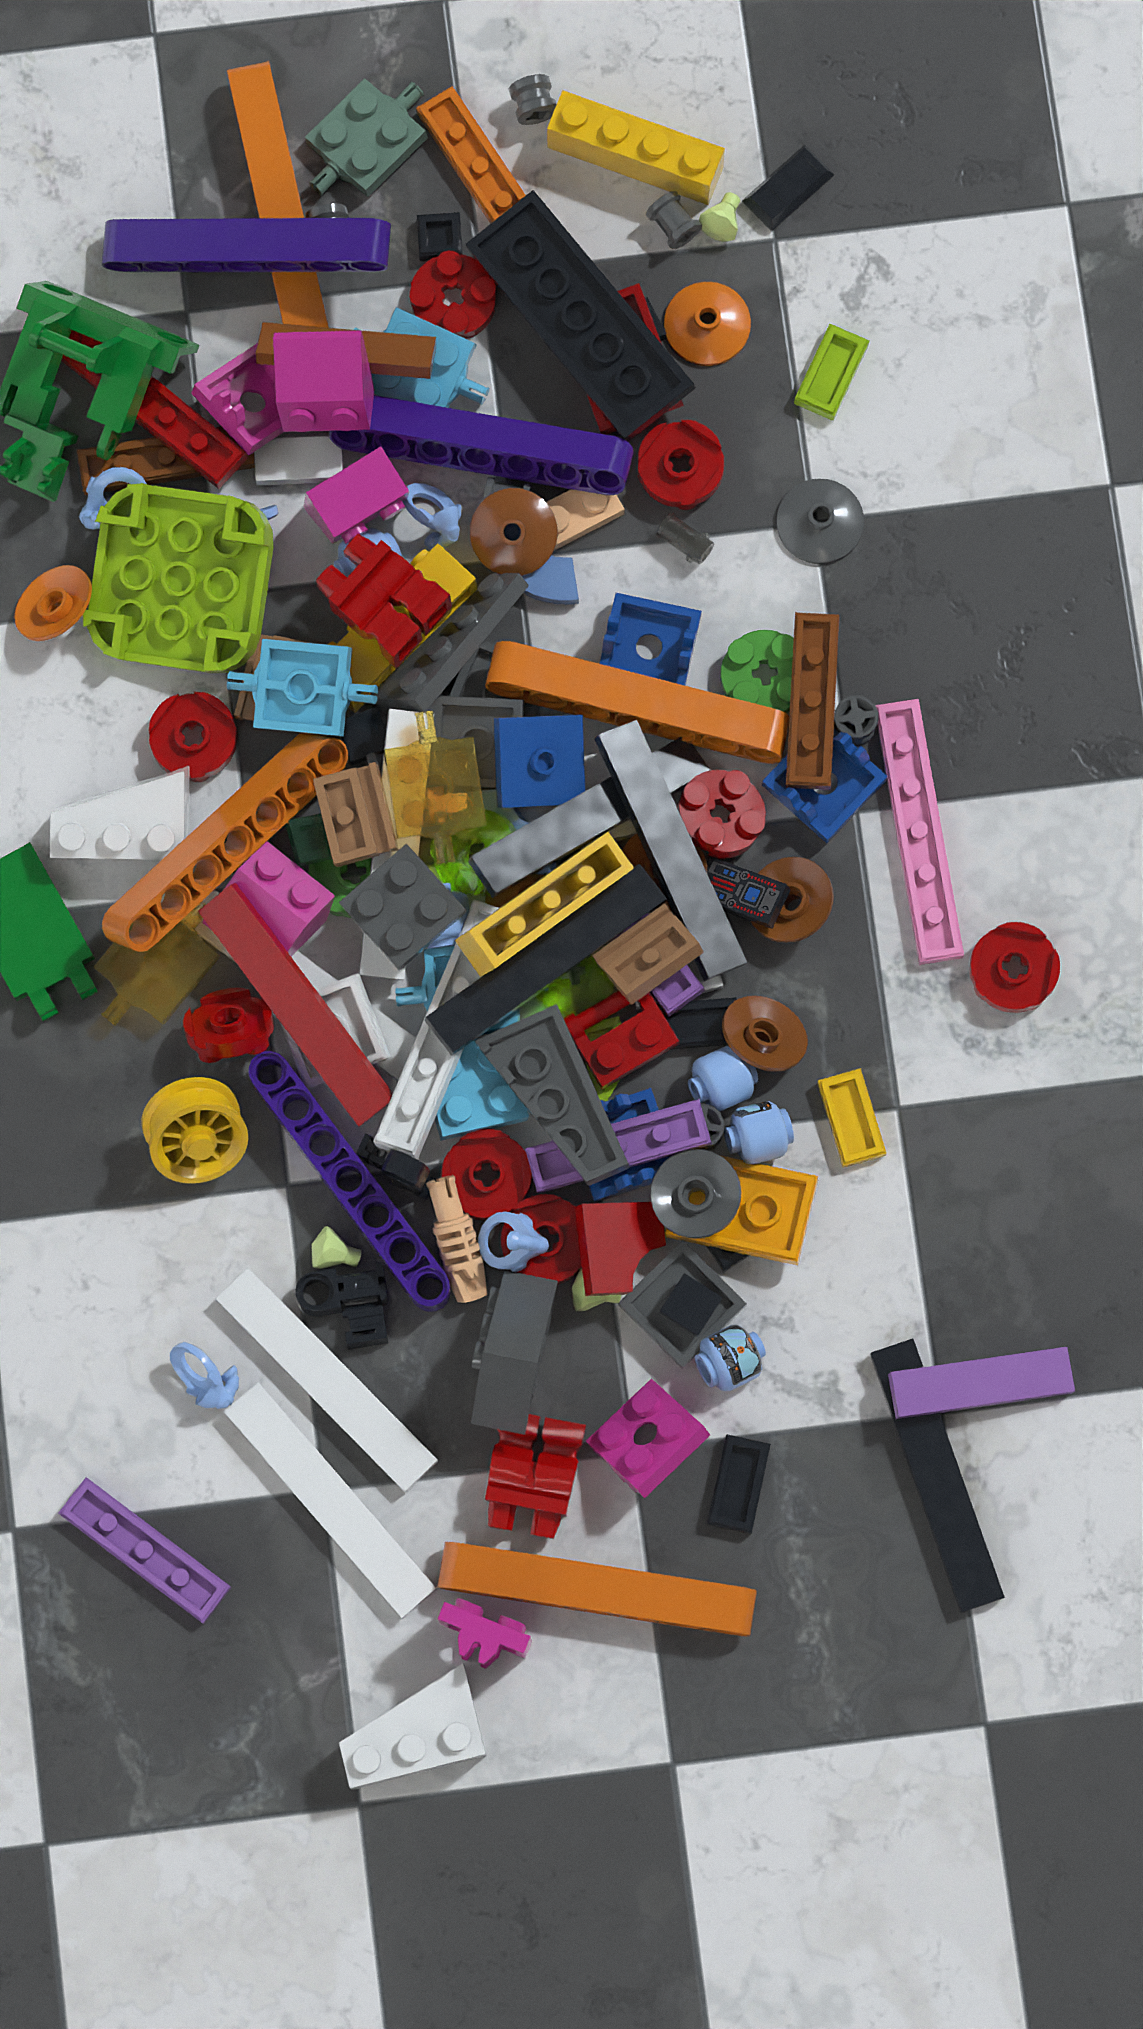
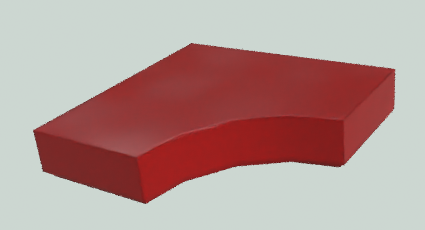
M592 1203L575 1206L585 1296L625 1295L633 1292V1274L640 1259L649 1251L666 1246L664 1226L657 1218L652 1203Z

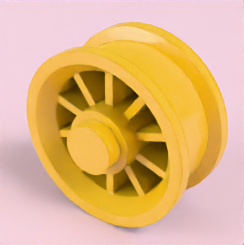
M191 1077L168 1084L154 1094L142 1114V1131L149 1145L152 1162L162 1175L176 1182L202 1183L224 1175L241 1160L248 1145V1130L244 1119L240 1115L239 1104L234 1093L225 1084L211 1078Z

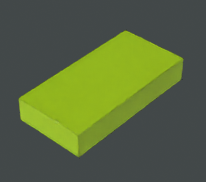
M829 324L797 392L794 404L834 421L866 353L870 340Z

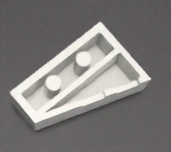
M189 766L57 807L50 813V858L162 860L189 835Z
M464 1663L339 1742L350 1789L354 1790L487 1756Z

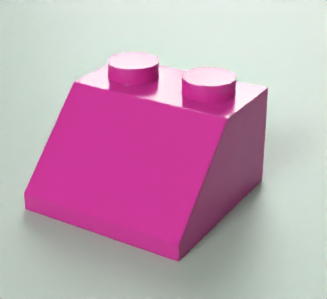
M362 330L274 333L276 405L283 432L370 430L375 389Z
M379 447L307 491L303 507L332 544L340 539H343L345 544H348L357 534L363 535L368 531L365 526L366 523L378 516L385 521L405 508L402 501L408 498L409 490L382 447Z
M268 841L236 871L225 887L227 888L233 883L239 886L291 957L327 921L335 898L333 893ZM203 919L202 923L205 924L208 928H210Z

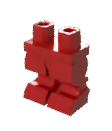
M357 534L343 551L344 556L357 567L346 577L331 564L316 579L317 587L329 600L331 611L340 619H343L360 637L368 640L376 639L381 649V654L397 669L422 641L421 632L427 636L452 608L451 596L437 582L426 580L422 571L416 570L402 556L392 551L391 547L384 541L380 540L376 545L371 540ZM404 606L410 618L404 613H398L394 607Z
M529 1414L525 1435L497 1429L500 1438L499 1443L495 1444L493 1448L485 1500L489 1501L488 1526L513 1531L517 1507L534 1510L530 1535L554 1539L562 1516H567L579 1463L577 1453L582 1448L586 1425L545 1417L542 1432L543 1451L539 1453L538 1460L533 1461V1444L537 1441L541 1417Z

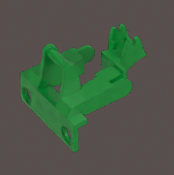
M41 281L24 285L16 309L28 313L0 388V416L5 417L3 423L22 430L23 434L18 441L4 451L3 458L6 460L0 466V475L7 479V482L55 502L69 461L61 458L64 446L76 444L79 435L49 423L61 390L52 385L63 355L86 364V369L91 372L102 373L86 417L105 425L98 442L96 455L107 461L114 454L121 434L132 431L154 368L174 373L179 357L197 353L200 345L54 283ZM74 330L103 343L91 348L69 337L71 331Z

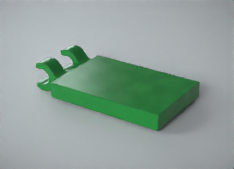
M29 842L0 858V973L16 1002L29 996L44 1022L59 1014L46 991L51 986L70 977L82 1000L98 991L84 967L85 964L95 958L32 844Z

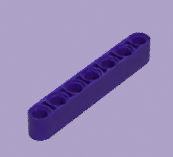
M375 218L112 219L105 222L102 266L118 272H379L388 269L391 224Z
M374 395L370 430H334L329 432L330 440L339 448L348 451L369 454L382 447L388 458L602 495H616L624 490L634 454L633 447L629 442L616 436Z
M264 1051L257 1054L249 1065V1077L255 1091L413 1303L421 1310L427 1312H435L444 1308L451 1296V1286L446 1273L286 1059L273 1051ZM267 1065L280 1067L282 1069L281 1078L274 1084L266 1085L258 1080V1075L263 1067ZM294 1100H301L309 1105L308 1113L300 1120H291L285 1116L286 1106ZM326 1135L335 1140L334 1150L326 1156H319L311 1151L312 1142L319 1136ZM347 1171H354L362 1176L361 1185L352 1192L341 1190L337 1184L339 1177ZM373 1207H382L389 1212L388 1221L378 1228L370 1227L364 1222L366 1212ZM401 1242L410 1243L416 1249L414 1258L406 1264H400L391 1259L393 1247ZM427 1278L437 1279L443 1285L441 1294L433 1300L423 1299L417 1292L419 1284Z

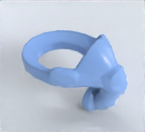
M125 467L110 468L103 471L96 478L91 476L86 488L88 493L87 502L79 515L80 521L85 525V528L92 530L100 529V523L95 522L100 506H105L107 503L103 496V491L108 484L115 481H123L129 484H147L143 477L134 470Z
M425 483L408 485V498L402 501L407 511L415 520L437 531L427 536L424 541L425 546L428 549H432L438 543L446 549L449 545L454 544L458 540L460 531L458 521L461 517V504L455 505L443 491ZM422 497L434 502L441 511L431 515L424 509H417L412 502V498Z
M495 1213L484 1222L478 1235L479 1252L482 1259L489 1266L497 1269L511 1270L512 1272L524 1269L529 1259L544 1254L549 1247L547 1239L534 1230L533 1221L523 1213ZM499 1223H507L514 1229L507 1236V1247L512 1251L507 1256L498 1258L490 1252L488 1237L494 1226Z
M186 1342L175 1345L170 1352L171 1364L187 1386L186 1393L197 1397L195 1404L204 1408L216 1407L217 1409L227 1408L229 1405H232L235 1393L239 1388L236 1366H231L220 1375L216 1365L201 1349ZM185 1352L193 1354L203 1363L208 1372L207 1378L199 1376L190 1368L185 1359Z

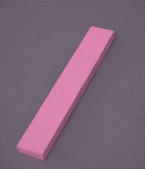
M919 699L875 705L878 711L877 729L885 774L888 776L887 785L919 965L961 959L964 957Z

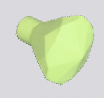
M725 193L719 204L700 214L701 230L714 240L721 242L735 240L738 232L735 211L740 203V198L734 193Z
M328 1226L322 1229L312 1243L313 1268L322 1269L342 1263L357 1267L360 1261L361 1250L348 1246Z
M582 1268L579 1270L572 1286L573 1305L576 1311H586L604 1302H620L621 1295L585 1296Z

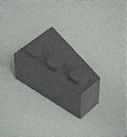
M504 1270L500 1288L491 1287L487 1311L484 1313L480 1341L476 1342L472 1361V1368L479 1369L480 1371L471 1424L525 1435L531 1399L534 1397L536 1388L535 1381L539 1365L542 1362L552 1318L558 1281Z

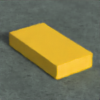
M861 1068L818 1080L817 1085L842 1167L845 1168L886 1156V1149Z

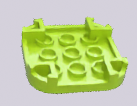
M144 483L127 484V487L116 492L105 506L101 505L95 522L100 523L92 579V594L88 610H85L83 613V627H87L93 642L103 651V654L130 662L206 673H227L243 666L256 651L263 625L274 548L273 530L266 515L253 503L230 495L152 486Z

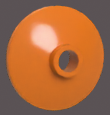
M698 282L683 288L670 301L664 318V330L671 348L684 360L701 366L719 365L734 358L747 343L751 328L750 313L741 296L730 287L716 282ZM708 312L712 313L716 320L711 324H705L700 320V316Z
M63 565L52 568L38 576L25 589L17 603L15 624L19 632L29 640L45 641L55 638L70 629L81 618L90 602L92 585L87 574L76 566Z

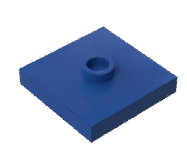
M583 715L494 718L497 808L562 805L585 791Z

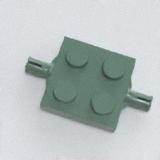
M364 78L305 136L307 145L322 157L326 165L313 180L309 181L312 189L322 196L339 178L342 181L353 184L364 195L369 197L428 139L426 130L416 123L407 112L424 96L420 87L416 86L414 82H410L394 99L381 93Z

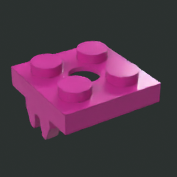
M258 343L194 384L191 393L248 455L283 433L276 405L274 365L256 364ZM247 392L257 393L264 399L265 407L259 412H250L241 404L240 397Z
M651 1378L586 1442L623 1482H626L635 1493L638 1492L645 1499L710 1436V1433ZM645 1424L655 1425L657 1433L650 1443L646 1445L634 1443V1434L638 1428Z
M460 1598L456 1599L454 1605L447 1602L443 1603L437 1619L440 1625L459 1632L458 1647L462 1660L468 1661L474 1650L478 1647L481 1648L478 1663H481L480 1667L484 1669L488 1668L499 1658L502 1650L526 1658L532 1639L531 1636L525 1634L527 1629L525 1624L500 1615L498 1622H494L482 1617L484 1612L482 1607Z

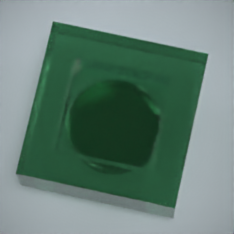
M321 813L288 820L286 829L296 865L300 867L332 859Z

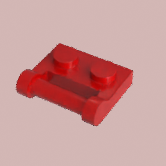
M619 990L575 1016L574 1013H571L563 1018L576 1048L602 1090L679 1045V1039L650 992L637 1000L642 1012L591 1042L585 1030L630 1004Z

